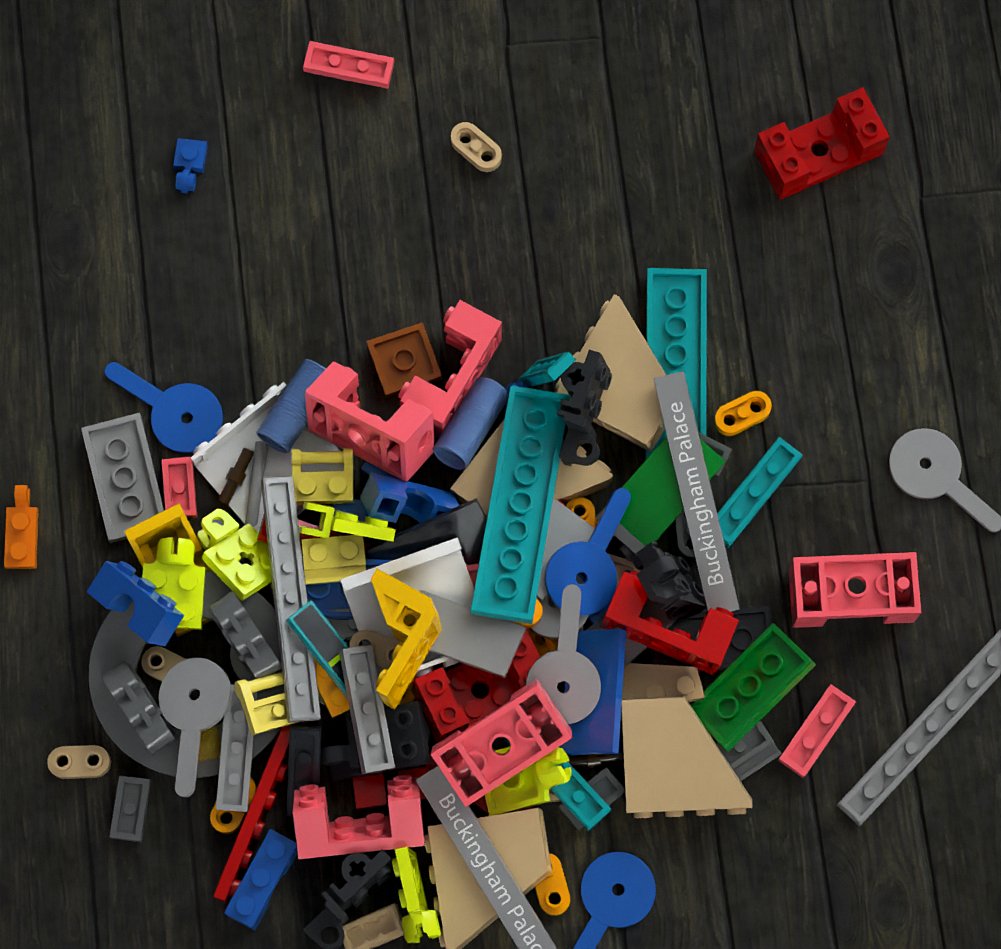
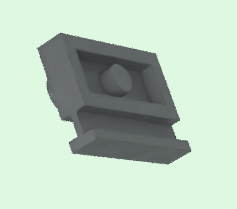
M604 509L596 516L595 525H597ZM618 524L611 542L619 548L618 551L622 556L632 562L631 559L645 546L621 524Z
M761 721L729 752L718 742L716 743L740 781L782 754Z

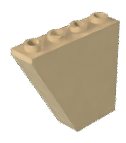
M614 294L612 299L606 301L602 306L599 314L600 319L596 326H592L588 330L584 340L586 343L581 351H577L573 355L576 359L574 362L584 363L589 349L602 354L611 370L612 380L608 390H603L600 401H602L600 414L597 418H593L592 422L652 452L665 430L654 378L665 376L666 374L622 300ZM560 378L556 384L555 393L569 395Z
M504 420L450 488V492L454 494L456 500L461 504L477 498L486 517H488ZM579 446L577 455L579 457H587L585 455L587 452ZM560 459L553 498L557 501L561 500L563 504H567L573 498L584 497L607 488L612 482L613 475L610 473L611 469L600 460L589 466L578 464L567 466Z
M685 696L622 699L627 813H634V818L653 817L652 812L665 811V817L684 816V811L696 810L697 816L715 815V809H727L728 814L734 815L746 814V808H752V798Z
M534 808L477 818L524 895L552 873L542 809ZM442 824L428 826V834L424 836L427 853L432 854L433 865L429 866V875L432 885L436 884L438 897H434V909L438 916L441 915L442 921L439 942L441 947L446 949H462L499 916Z

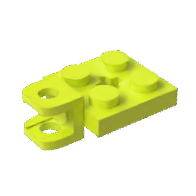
M304 502L303 508L321 512L318 529L299 526L298 532L302 534L329 539L330 530L391 542L394 541L396 530L388 527V521L365 516V521H358L357 515L337 510L335 511V516H333L335 508L331 506Z
M216 509L202 519L201 526L203 530L197 534L200 545L206 550L203 553L202 560L241 601H244L272 582L268 543L257 540L259 533L249 523L238 530L239 524L222 509ZM220 520L223 523V526L216 522L212 523V521ZM241 558L251 560L252 566L247 563L242 565L240 563Z

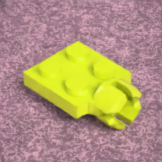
M173 537L162 538L158 542L157 559L155 562L150 564L143 563L142 578L152 582L156 586L154 591L159 595L163 594L177 603L175 608L184 614L177 628L202 630L206 567H199L194 564L195 546L191 540L179 538L177 554H174L175 541H173Z
M511 746L496 750V752L500 754L506 753ZM557 747L485 794L489 816L515 812L549 802V790L553 786L568 782L572 775L571 767L563 769L562 766H557L569 762L564 749Z
M408 847L395 849L396 858L392 859V866L395 876L400 877L403 889L398 890L402 908H406L409 912L408 915L402 918L401 922L404 938L408 943H419L420 938L423 936L421 927H423V932L427 933L429 938L435 939L441 935L438 915L435 910H428L416 852Z

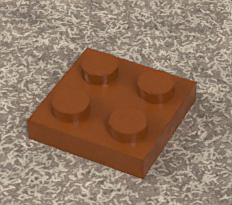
M423 322L366 341L386 398L399 394L403 385L406 382L411 383L415 375L429 383L442 380V374Z

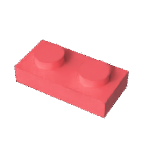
M191 457L162 459L165 510L180 503L187 519L198 518L194 467Z

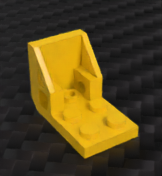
M180 503L124 530L142 568L143 563H154L157 559L159 540L173 537V541H175L174 554H177L179 538L191 540L195 546L194 564L199 567H206V571L214 572L202 560L204 551ZM202 619V625L211 620ZM176 628L175 632L179 637L193 629Z
M376 569L371 577V582L385 621L392 630L394 638L400 641L392 654L394 661L388 670L384 669L377 678L376 686L378 687L376 692L385 705L395 710L428 655L430 648L441 633L442 626L438 612L430 597Z

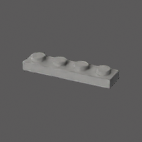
M372 645L342 649L339 651L361 772L362 774L394 769L395 764L383 701L376 692L378 674Z
M231 685V702L223 720L216 810L247 812L254 735L251 736L241 701L235 692V686ZM254 692L252 695L254 701H257V692Z

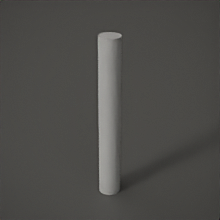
M263 441L255 442L245 525L249 523L253 528L258 523L262 491L261 479L264 475L267 443Z

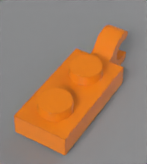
M15 485V507H6L4 567L6 569H36L38 508L30 507V489H28V486Z

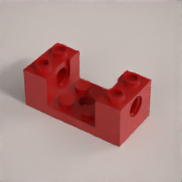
M862 87L837 98L833 112L791 131L788 130L785 122L758 133L754 152L776 195L781 200L883 155L890 136L865 89ZM817 144L823 145L827 150V154L824 156L814 155L811 150L812 146Z
M624 571L600 627L603 629L621 628L626 630V639L643 644L652 650L713 675L721 666L739 622L738 619L733 618L734 614L721 607H716V610L710 608L707 615L702 619L695 639L691 640V635L685 631L674 629L672 632L661 627L662 622L648 616L645 619L639 617L648 595L636 575L638 572L631 571L627 573Z
M527 630L523 635L505 678L462 664L447 672L441 667L414 680L411 691L416 701H423L425 721L436 744L458 729L462 733L509 702L512 694L526 686L528 673L532 665L540 658ZM477 683L484 684L488 689V695L482 699L476 698L471 692V687Z

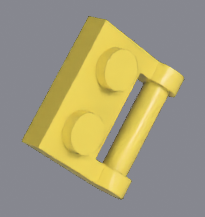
M344 448L343 451L302 452L301 449H292V476L296 504H304V502L315 504L354 503L353 448ZM344 463V471L302 472V464Z
M282 672L251 681L243 679L235 682V692L241 701L251 736L297 723H288L285 693L254 701L252 695L254 692L284 684Z

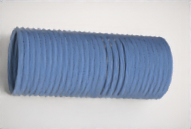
M309 359L301 362L302 364L298 367L294 377L290 379L291 382L287 384L286 389H284V392H282L278 401L272 407L273 409L270 410V414L266 416L263 424L259 426L260 429L256 431L257 436L262 441L282 453H289L290 448L294 446L300 433L308 424L305 391L326 369Z
M486 377L476 378L433 447L434 453L440 461L454 469L462 470L467 468L508 401L509 396L503 386Z

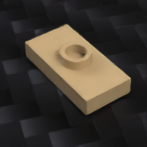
M393 903L343 925L345 949H373L403 936L402 916L398 905Z

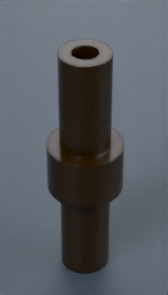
M243 448L234 468L230 467L225 477L227 482L217 500L220 504L229 506L237 487L242 486L247 476L245 471L254 454L250 449Z
M623 748L618 750V754H589L568 758L569 763L574 769L588 767L589 770L601 768V764L624 761Z

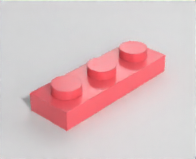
M309 41L303 70L308 73L388 89L395 62L392 57Z
M830 684L778 761L804 778L856 701Z

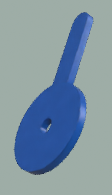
M116 362L109 363L106 366L105 375L109 380L153 407L151 413L152 429L159 442L169 450L182 454H191L201 443L205 441L209 443L217 436V431L223 426L221 405L216 396L205 387L185 383L175 385L162 392ZM184 414H191L193 416L190 423L182 422Z
M619 488L612 493L588 542L579 541L560 547L549 559L545 569V587L550 599L559 609H561L563 590L570 584L577 585L581 590L580 616L600 611L612 599L617 585V572L611 557L606 553V549L631 500L628 490ZM578 573L585 575L586 581L584 584L577 583L576 575Z
M612 852L600 856L589 865L582 879L581 897L586 910L592 917L573 949H595L607 927H628L638 923L648 914L655 900L656 885L652 872L641 859L629 853ZM615 884H621L624 887L622 895L617 896L613 893L612 887Z

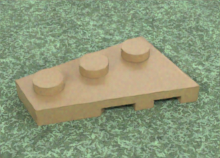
M629 663L624 668L622 699L685 696L689 703L705 699L697 667Z

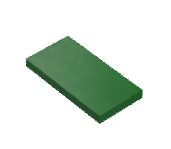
M667 437L622 487L629 491L631 500L619 524L644 546L652 541L656 542L684 510ZM700 439L709 480H711L726 461Z
M772 623L704 691L705 699L694 701L691 707L706 730L729 752L816 664L785 633Z

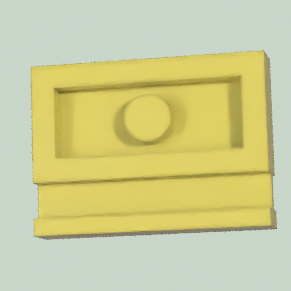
M346 535L329 537V539L313 538L301 540L305 585L340 582V579L366 570L363 536Z

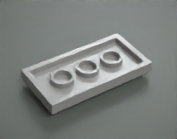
M140 413L81 428L110 543L127 539L124 530L164 511Z

